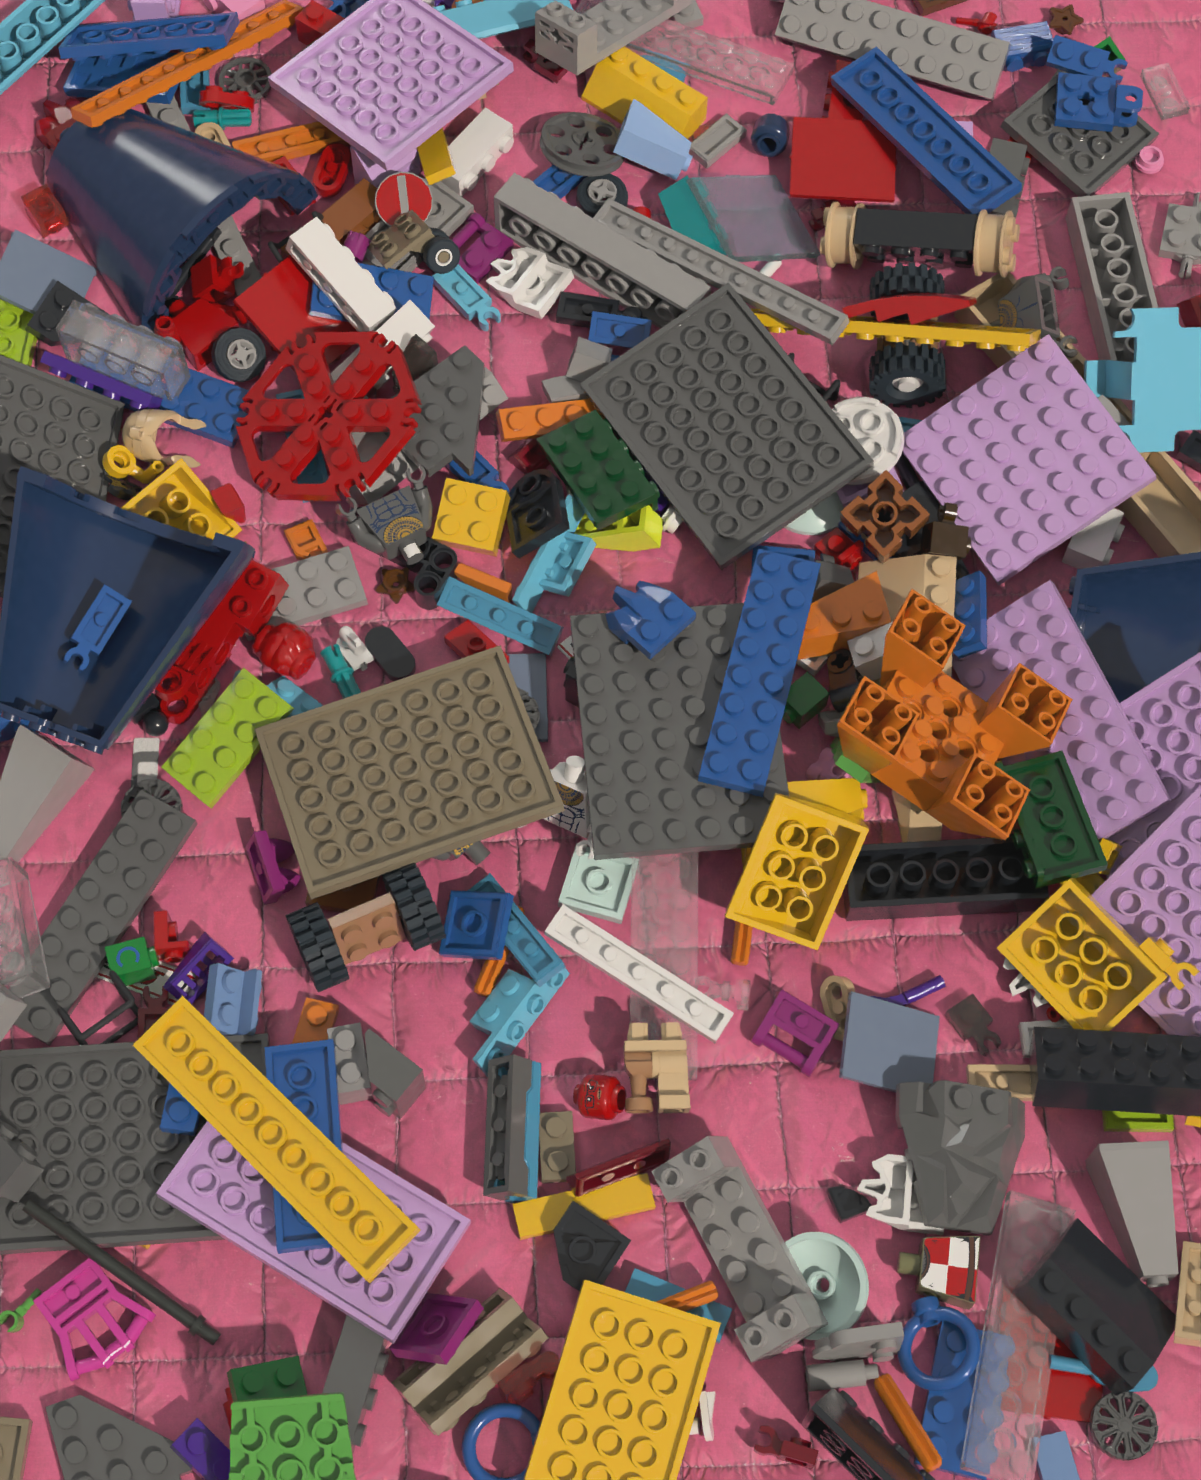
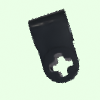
M847 649L834 652L827 661L830 685L829 696L834 709L838 713L845 710L863 678L855 668L851 652Z

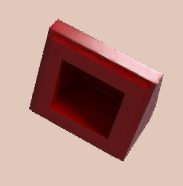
M227 483L210 492L225 517L241 524L245 522L244 503L232 484Z

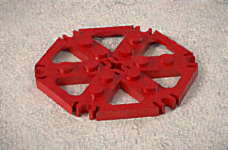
M377 331L314 332L316 342L308 334L306 335L307 344L303 348H300L295 341L291 344L292 350L288 346L284 348L243 397L244 402L240 404V408L245 413H248V415L237 417L236 419L240 426H236L252 479L257 486L264 491L271 484L267 492L273 498L276 497L277 500L342 501L340 492L346 498L351 497L349 490L353 485H357L361 492H364L366 489L365 483L369 487L374 484L416 433L414 429L418 427V423L414 418H409V416L413 413H421L422 411L418 404L422 405L403 351L393 340L384 347L388 340L382 333L379 334ZM330 345H359L360 351L334 382L324 355L325 349ZM289 366L294 367L305 399L265 398L266 389L273 383L281 371ZM392 366L400 385L399 394L391 399H363L384 372ZM326 412L333 414L330 418L323 417ZM257 432H293L271 459L267 461L260 460L254 442V434ZM351 432H390L388 439L369 461L361 462ZM322 448L330 472L328 480L322 484L293 483Z

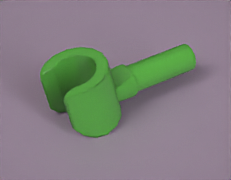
M38 1288L15 1311L6 1310L0 1314L1 1325L10 1316L13 1315L14 1324L7 1332L14 1333L22 1329L24 1325L23 1316L34 1304L33 1300L42 1294Z

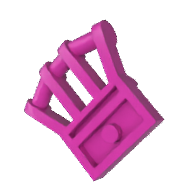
M90 1258L33 1300L59 1336L70 1381L80 1379L81 1374L103 1367L108 1369L115 1364L113 1360L125 1350L129 1353L135 1348L134 1343L148 1322L152 1323L156 1316L152 1311L118 1292L101 1267ZM112 1300L136 1314L125 1332L105 1307ZM97 1312L117 1338L105 1349L85 1323L86 1320ZM77 1328L96 1355L76 1361L70 1333Z

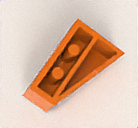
M877 571L811 603L797 660L833 654L841 649L850 651L848 640L892 622Z

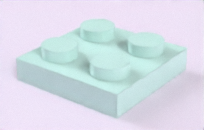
M575 846L559 897L558 907L564 904L575 912L622 924L640 860L629 857L602 860L588 859L590 847L587 846L583 856H578Z

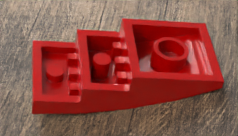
M911 293L880 297L842 307V311L848 315V318L875 310L878 322L908 313L910 324L912 325L977 304L975 297L945 293Z

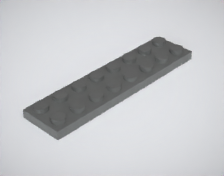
M139 791L7 986V989L27 1004L13 1024L14 1026L48 1046L52 1044L65 1024L57 1009L63 1007L69 1016L72 1014L107 961L105 947L120 942L197 826L195 819L147 792Z

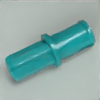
M219 107V110H194L193 112L194 116H196L193 117L195 128L206 122L216 123L223 130L226 127H249L252 123V114L249 109L224 110V108Z
M334 644L332 646L333 651L331 646L323 649L320 655L323 657L332 675L330 677L331 682L336 683L343 699L361 693L353 677L354 669L348 666L340 646Z

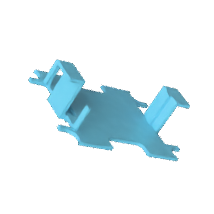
M1179 307L1129 308L1132 313L1131 325L1126 330L1113 331L1112 338L1134 337V362L1084 361V381L1096 397L1104 395L1108 398L1133 400L1132 425L1118 426L1139 453L1174 451V441L1177 432L1201 430V327H1181L1179 324Z

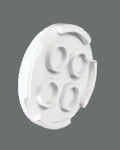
M869 397L849 398L835 404L832 410L874 460V466L847 484H866L874 481L885 470L889 472L899 460L904 447V431L897 414L885 404L880 403L879 400Z

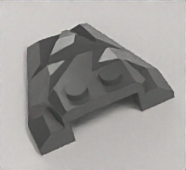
M947 1080L936 1081L932 1084L924 1082L898 1083L896 1085L895 1119L898 1129L903 1128L908 1146L904 1150L906 1160L912 1161L917 1179L913 1182L924 1226L991 1235L1025 1138V1103L1019 1098L1011 1097V1092L1007 1090Z

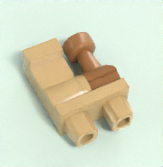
M679 1022L661 1023V1040H648V1023H630L627 1041H624L623 1045L624 1069L627 1075L630 1076L632 1097L625 1100L626 1113L642 1114L653 1112V1101L650 1097H646L647 1078H657L658 1113H689L691 1106L688 1085L686 1040H682Z

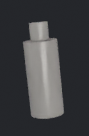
M863 1359L806 1365V1380L809 1392L830 1390L832 1388L866 1386V1380L879 1378L877 1364L864 1365Z

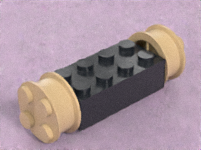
M833 202L830 207H825L823 222L826 228L825 236H822L820 240V254L825 255L826 263L830 268H834L838 263L851 264L853 269H859L865 257L867 261L873 263H884L885 259H895L897 263L908 265L909 262L914 263V261H925V264L929 266H943V262L955 263V266L960 268H972L974 264L976 276H981L983 272L1000 273L1002 278H1006L1009 272L1015 271L1016 254H1013L1014 242L1017 243L1019 240L1020 225L1016 224V219L1010 210L1005 215L988 214L986 209H982L979 216H977L976 214L866 209L863 203H858L856 207H841L839 202Z

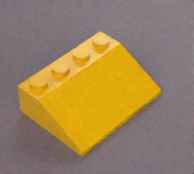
M182 458L121 507V509L212 540L216 532L233 538L242 531L234 520L225 517L221 513L210 491Z
M775 793L728 905L725 917L818 950L867 836L868 826L863 819L832 807Z
M1070 878L997 947L1005 958L1074 1029L1110 1031L1168 977V974L1139 947L1140 944L1074 878Z

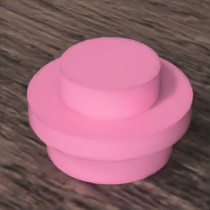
M1145 146L1135 157L1134 162L1141 172L1154 174L1161 170L1164 158L1159 148Z

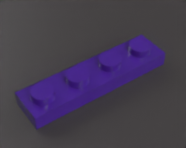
M48 351L43 352L40 360L41 363L50 366L48 372L66 378L67 374L77 377L75 383L89 389H93L94 385L104 389L103 395L118 401L123 396L131 400L129 406L139 410L148 409V407L159 409L163 398Z

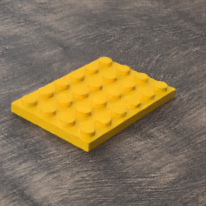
M583 1280L523 1480H677L721 1323Z

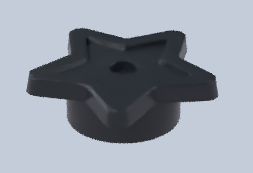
M104 475L103 479L110 483L108 492L117 498L131 500L132 496L135 497L137 492L142 491V487L129 482L125 477L115 478L110 475Z

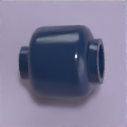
M765 114L758 118L751 135V144L754 150L765 157L780 155L786 149L789 140L790 128L787 121L777 114Z

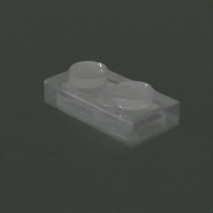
M1169 63L1142 69L1140 77L1161 120L1188 114L1190 105Z

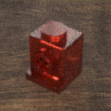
M47 183L21 196L26 214L43 238L57 233L69 225L64 209L50 191Z

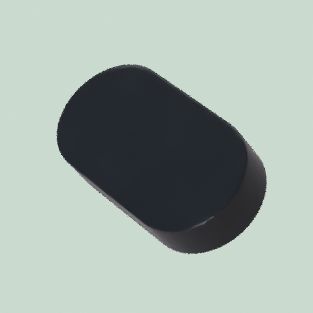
M379 626L367 633L365 638L366 648L390 680L397 681L414 675L416 665L413 655L390 628Z

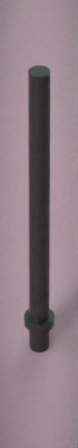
M30 1199L22 1209L26 1214L189 1328V1334L192 1336L197 1334L211 1345L215 1344L221 1333L204 1322L206 1320L201 1314L199 1317L194 1315L34 1200Z

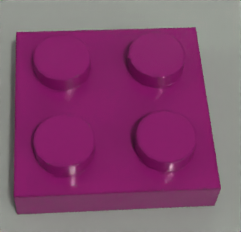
M426 1293L395 1343H392L389 1348L398 1358L447 1365L484 1308L477 1299Z

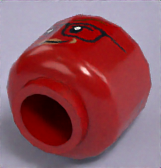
M598 1074L586 1075L581 1083L576 1085L573 1093V1101L578 1105L581 1115L585 1118L613 1120L618 1113H622L627 1098L625 1087L621 1086L620 1081L616 1077Z

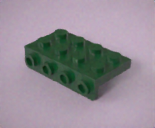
M596 409L537 438L539 449L598 531L648 505L651 506L653 511L658 509L657 498L660 497V493L656 484L652 480L648 482L639 461L632 460L625 442L615 437L611 424L607 419H602Z
M1063 750L1004 766L1002 761L995 762V766L1030 789L1011 831V837L1016 850L1021 849L1025 858L1022 860L1024 873L1027 879H1033L1036 889L1068 881L1070 878L1075 879L1107 870L1108 863Z

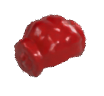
M283 622L277 626L273 624L266 625L257 634L252 644L253 653L258 656L262 664L271 668L276 673L290 676L294 680H299L306 675L316 659V653L313 651V639L305 629L291 622Z

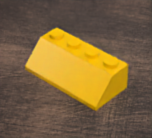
M625 46L596 64L581 96L583 101L622 124L632 100L635 99L687 139L706 120L708 97Z

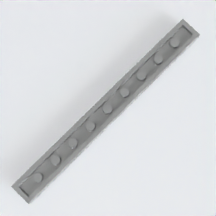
M174 96L170 104L145 102L150 116L191 131ZM231 215L217 226L221 229L222 234L214 243L213 248L219 259L222 260L230 256L232 257L233 266L239 262L243 263L244 275L234 279L235 295L238 297L257 282L261 275Z
M609 198L593 217L595 220L603 221L617 233L627 235L641 247L653 250L660 258L667 262L677 264L684 272L701 278L718 289L729 282L744 302L830 345L835 343L850 322L848 315Z

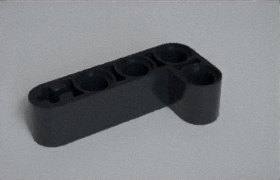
M350 531L353 542L359 545ZM427 537V541L419 546L424 554L419 562L409 565L402 554L390 561L404 568L407 567L410 571L417 574L414 580L416 602L422 609L433 610L439 607L437 603L449 576L457 579L454 571L458 566L457 555L453 549ZM441 564L450 565L448 568L443 569L438 567ZM426 588L435 589L431 593L422 592Z

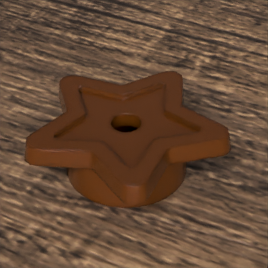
M1072 4L1063 9L1051 7L1049 10L1053 17L1049 28L1054 29L1060 34L1071 35L1074 26L1084 22L1082 17L1074 13Z
M407 567L401 570L382 569L383 582L376 588L378 594L390 595L394 603L398 604L403 594L415 592L414 584L408 580L409 569ZM395 582L399 583L398 586H393Z

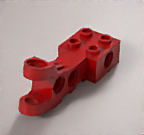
M252 560L161 680L155 691L161 699V712L166 715L169 723L182 724L189 720L199 707L203 697L216 682L214 679L222 665H226L232 655L230 652L238 638H242L244 632L256 638L261 629L266 626L289 587V584L281 574ZM167 678H171L170 688L168 690L161 687L162 682ZM180 700L185 703L184 709L180 712L173 713L168 710L169 704L173 701Z

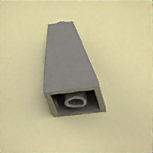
M21 724L16 731L0 779V861L3 863L6 859L19 862L94 771L93 767L45 735Z
M1169 1141L1098 1144L1085 1160L1086 1168L1130 1270L1142 1282H1147L1148 1287L1167 1286L1169 1281L1179 1274Z

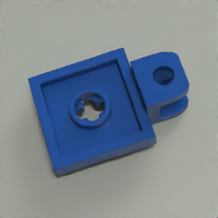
M1059 72L1056 82L1054 126L1112 132L1113 126L1133 127L1137 123L1138 112L1142 109L1143 90L1129 85L1117 84L1116 87V78ZM1132 96L1136 101H1128L1125 97ZM1079 99H1088L1090 102L1088 105H1083V101ZM1122 112L1130 113L1131 116L1124 117L1121 114Z

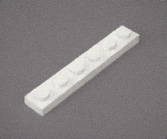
M564 904L544 932V935L714 1044L733 1017L734 1013Z

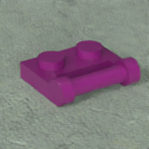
M474 212L467 219L468 223L451 240L460 248L476 231L481 234L460 256L458 263L478 284L493 269L490 263L498 258L503 259L514 247L511 238L488 224L480 214Z
M781 989L751 1042L758 1047L765 1046L800 1067L801 1073L810 1077L840 1024ZM773 1025L814 1048L809 1057L769 1034Z

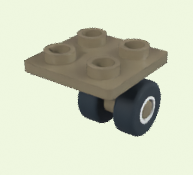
M413 210L401 214L390 228L376 234L368 246L369 251L385 269L390 268L410 251L418 252L422 261L433 272L439 274L452 271L460 260L459 248L448 235L438 228H429Z

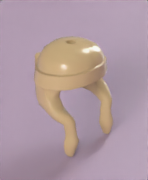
M154 408L131 413L125 421L122 431L123 444L137 459L149 463L160 461L164 466H170L182 458L191 468L201 465L193 457L186 455L161 456L155 441L157 429L166 420L193 430L206 427L205 422L198 419H186L172 410Z

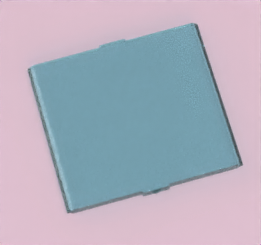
M726 175L725 177H693L686 180L726 256L738 262H772L820 256L818 248L776 175Z

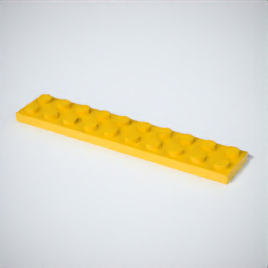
M750 308L761 323L768 327L769 332L786 333V331L797 329V334L810 335L758 308ZM854 316L849 318V324L839 336L844 337V335L856 333V339L873 340L874 337L885 335V341L904 342V340L916 338L915 343L934 344V342L946 340V346L963 347L964 344L976 342V348L995 349V347L1003 344L1007 345V350L1025 351V349L1040 340L1041 329L922 321L911 325L910 320L889 318L878 322L877 317Z
M183 996L133 1044L163 1077L367 1282L371 1283L421 1231Z

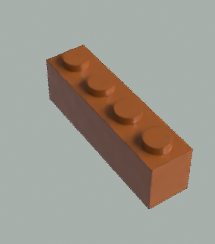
M365 178L322 213L324 217L323 223L331 227L335 238L342 246L350 230L366 235L381 221L375 207V193L378 188ZM287 243L280 248L283 259L290 255L286 250Z

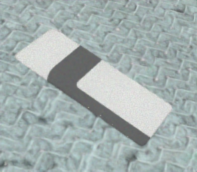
M159 738L134 739L131 787L146 779L157 780ZM155 786L151 787L152 795H154L157 789Z

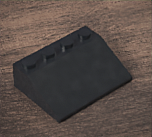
M1078 1218L1069 1225L1012 1291L1115 1396L1134 1389L1153 1366L1175 1330L1176 1315Z
M832 1388L811 1407L801 1423L856 1480H935L924 1469L918 1471L909 1462L911 1456L902 1446L896 1442L891 1445L882 1436L884 1433L883 1428L873 1418L868 1416L865 1419L855 1409L858 1406L857 1403L843 1390L838 1393Z

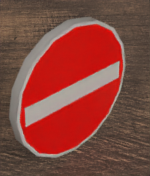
M400 171L389 175L380 183L375 193V207L378 216L389 227L394 224L401 214L408 213L411 210L426 222L432 212L433 196L429 185L423 178L411 172Z

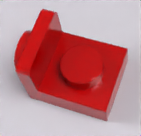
M836 527L814 545L813 550H815L819 557L821 553L833 556L835 564L849 567L852 570L863 558L861 555L864 543L861 540L853 543Z
M167 910L154 911L155 951L160 960H164L167 963H179L189 952L191 945L186 940L178 941L177 922L171 920Z

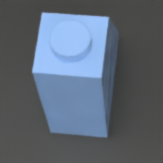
M635 99L632 100L622 122L613 153L674 180H677L681 170L687 171L693 155L689 154L691 141Z

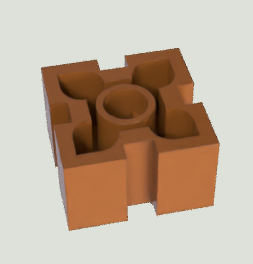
M887 470L868 486V497L865 500L858 495L840 512V521L856 537L862 533L868 537L866 539V547L882 564L901 548L902 539L900 537L906 534L911 539L929 522L930 516L913 496L908 501L902 497L904 487ZM881 512L883 515L886 513L891 514L890 521H879L878 514Z

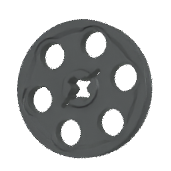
M568 112L551 117L543 125L539 142L540 149L548 161L566 172L588 177L603 176L616 171L624 161V157L618 154L610 155L605 152H613L620 130L603 118L587 113ZM572 124L578 125V126H580V127H582V128H575V127H573V126H571V125H572ZM598 133L606 134L608 137L600 136ZM551 134H558L561 137H554ZM557 152H565L568 155H561ZM586 160H588V161H593V162H595L596 164H589V163H586L585 161H586Z

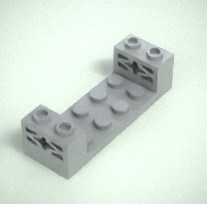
M555 0L535 12V52L573 74L579 75L692 4V0H604L582 14Z
M706 1136L651 1171L666 1201L683 1202L737 1303L746 1323L734 1329L751 1362L771 1359L828 1325L823 1312L728 1137Z

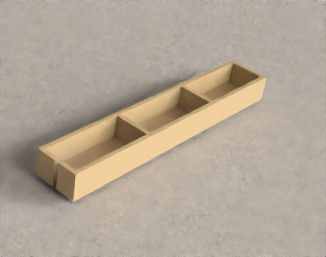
M1010 272L1006 278H1002L1000 273L965 292L960 296L975 297L977 304L955 311L954 317L962 324L991 326V322L999 319V300L1008 294L1017 280ZM1061 331L1060 337L1056 338V341H1061L1065 337ZM1072 343L1065 346V349L1077 350ZM1003 344L995 347V349H982L998 368L1023 352L1007 350V345ZM1077 350L1078 354L1075 357H1067V359L1084 380V361L1086 359ZM1106 397L1132 425V412L1120 399ZM1166 451L1140 453L1156 474L1157 479L1116 507L1124 512L1125 518L1159 557L1201 552V492Z

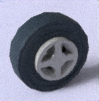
M612 174L586 177L578 186L576 195L577 205L585 214L592 218L608 198L627 207L628 192L626 186L620 178Z
M240 327L228 329L217 337L213 343L211 357L215 369L226 380L244 382L258 376L263 369L266 351L259 336L251 330Z

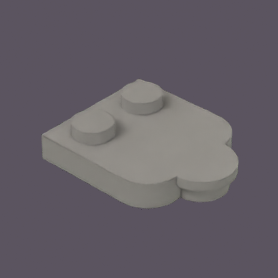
M902 1322L836 1331L830 1334L829 1337L821 1338L814 1342L813 1358L817 1360L829 1359L833 1362L873 1358V1362L892 1360L894 1355H897V1352L900 1351L904 1339Z

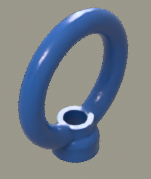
M927 1296L914 1301L911 1304L914 1316L903 1327L904 1339L900 1351L897 1352L900 1367L911 1382L923 1389L930 1391L953 1389L964 1383L977 1367L981 1353L978 1331L965 1314L950 1307L940 1306L939 1300L935 1296ZM941 1321H947L956 1325L962 1331L966 1339V1354L961 1365L952 1373L939 1377L929 1376L915 1365L911 1354L912 1342L922 1327H932Z
M497 1403L482 1409L471 1419L462 1438V1458L468 1473L474 1480H523L527 1467L521 1473L507 1478L497 1477L488 1473L481 1466L477 1458V1438L481 1430L489 1422L498 1418H512L525 1425L531 1434L532 1444L534 1445L540 1425L539 1419L525 1407L513 1403Z

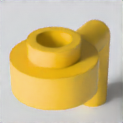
M122 445L111 447L104 454L102 460L105 471L112 477L124 478L130 475L143 484L150 483L164 469V465L160 461H154L145 470L136 465L134 454ZM114 461L118 462L119 465H120V467H118V466L114 463Z

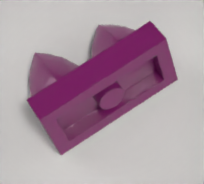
M266 830L253 832L245 846L264 905L276 903L282 894L292 890L301 879V876L296 872L278 867L277 864L289 858L295 851L292 843L282 839L269 838Z

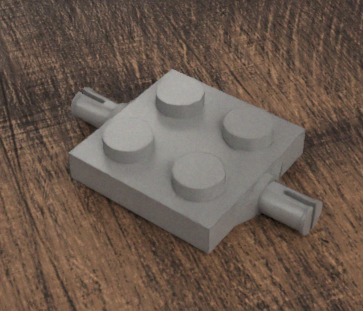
M1200 192L1195 193L1193 206L1171 203L1168 206L1158 257L1173 259L1181 263L1178 273L1181 279H1183L1185 269L1187 270L1185 279H1189L1193 265L1201 264Z

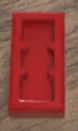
M468 619L444 636V642L461 658L497 647L490 638ZM503 651V653H504V655H505V658H506V660H507V663L509 664V663H510L509 655H507V654Z

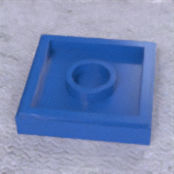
M451 890L444 923L446 938L441 939L439 954L443 957L502 960L514 896L503 892Z

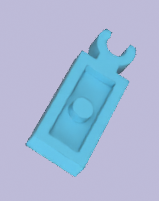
M459 264L448 273H435L432 275L434 277L433 284L468 321L477 317L479 327L485 332L489 330L487 318H493L497 323L501 322L499 310L495 307H490L492 306V298Z

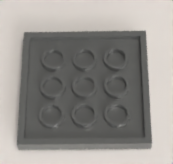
M1056 75L1004 119L1000 127L1018 143L1028 145L1027 151L1078 197L1092 196L1134 160L1145 146H1150L1156 140L1159 133L1140 116H1137L1138 120L1135 126H1113L1112 132L1054 126L1056 82L1058 76ZM1079 99L1083 101V105H1088L1090 102L1088 99ZM1122 112L1121 114L1124 117L1131 116L1130 113Z

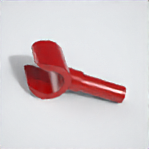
M986 12L982 19L957 17L956 24L978 27L982 34L988 35L997 26L994 23L997 15L993 12Z

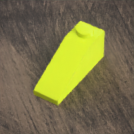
M648 505L598 531L586 513H584L574 534L592 538L597 544L595 548L632 552L661 547L663 519Z

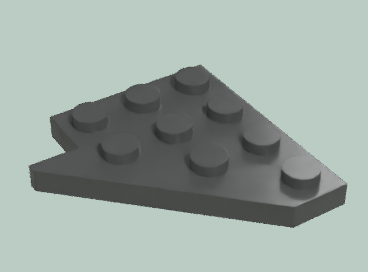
M465 345L414 381L422 405L418 404L422 411L421 413H413L409 416V418L416 420L418 427L414 429L416 433L403 447L402 451L417 466L421 465L428 477H431L452 460L469 476L474 474L485 365ZM383 432L387 437H389L390 432Z
M82 1395L45 1407L64 1480H182L181 1476L194 1472L170 1448L174 1441Z

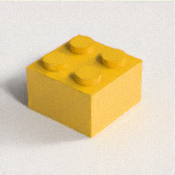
M446 478L432 539L448 547L497 557L510 501L507 490Z

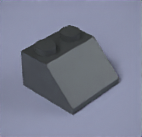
M368 1029L365 1032L369 1082L372 1090L371 1096L376 1101L374 1106L388 1117L393 1114L401 1119L426 1089L423 1069L372 1030Z

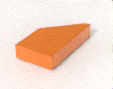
M312 519L284 530V535L296 559L303 560L328 552Z
M458 564L454 574L464 583L506 602H511V583L465 564Z

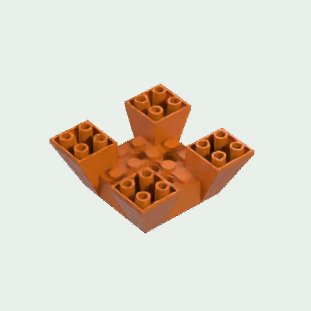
M911 589L885 636L880 686L864 676L837 723L843 756L863 767L872 776L951 830L1006 840L1012 831L1030 789L995 766V762L1000 758L1049 747L1053 743L1073 699L1021 663L1015 666L987 702L942 671L966 625L914 589Z

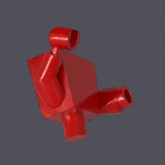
M179 299L174 301L169 308V313L174 318L172 319L169 316L157 318L154 332L157 338L162 341V349L169 353L182 350L193 367L200 371L212 362L211 351L217 337L228 329L239 328L237 321L245 324L247 319L236 305L228 306L214 302L209 303L205 299H198L188 306Z

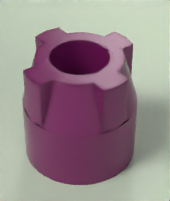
M350 230L343 246L351 250L356 262L362 263L371 240L361 233Z

